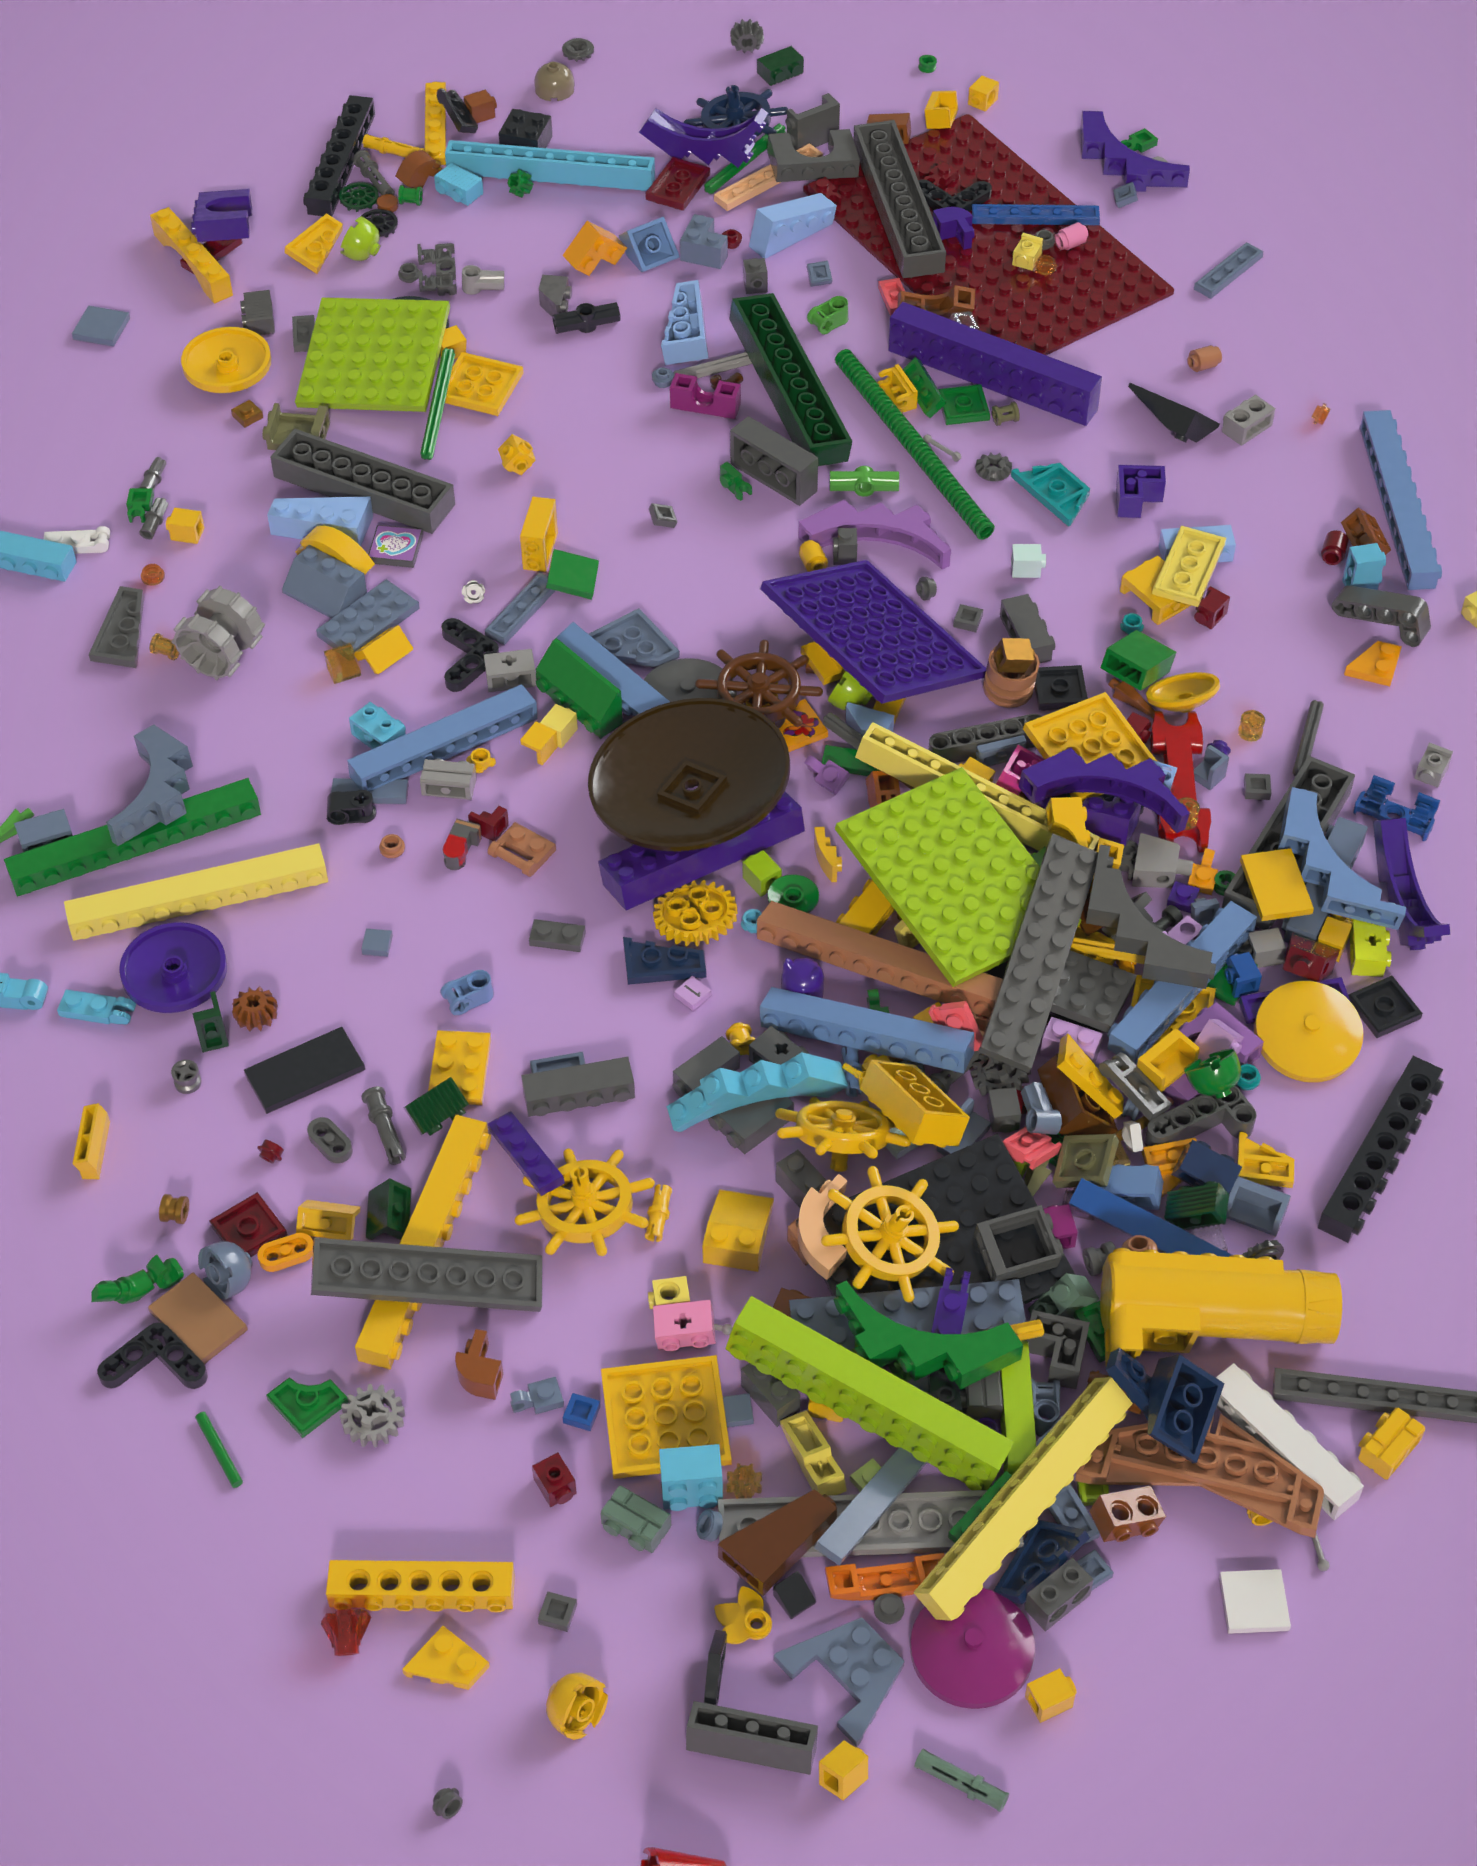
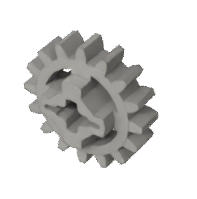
M368 1384L367 1391L364 1392L360 1387L357 1388L358 1395L355 1397L349 1394L347 1396L349 1404H342L341 1406L343 1414L340 1415L345 1435L350 1434L353 1443L360 1439L362 1447H365L368 1441H372L374 1447H377L379 1440L388 1444V1436L397 1437L398 1431L396 1427L404 1426L402 1417L405 1416L404 1407H402L401 1398H395L393 1389L385 1393L384 1385H380L377 1390H373L372 1384ZM384 1403L391 1408L392 1412L389 1411L388 1407H384ZM353 1419H355L358 1424L362 1425L361 1428L355 1424Z

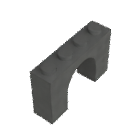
M850 129L830 130L828 141L829 154L822 157H808L797 152L793 147L789 133L768 134L767 153L776 182L818 180L824 177L827 179L858 177L860 158Z
M721 1036L673 1071V1089L682 1097L701 1085L700 1079L718 1068L738 1070L740 1068V1052ZM788 1097L755 1102L708 1118V1121L714 1130L720 1131L726 1136L727 1141L733 1148H738L743 1154H746L789 1122L777 1118L775 1112L779 1108L794 1111V1102Z

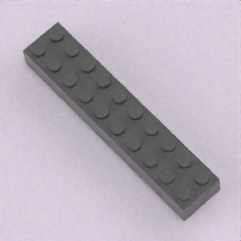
M895 120L854 125L853 140L860 158V165L902 277L912 278L944 273L946 250Z

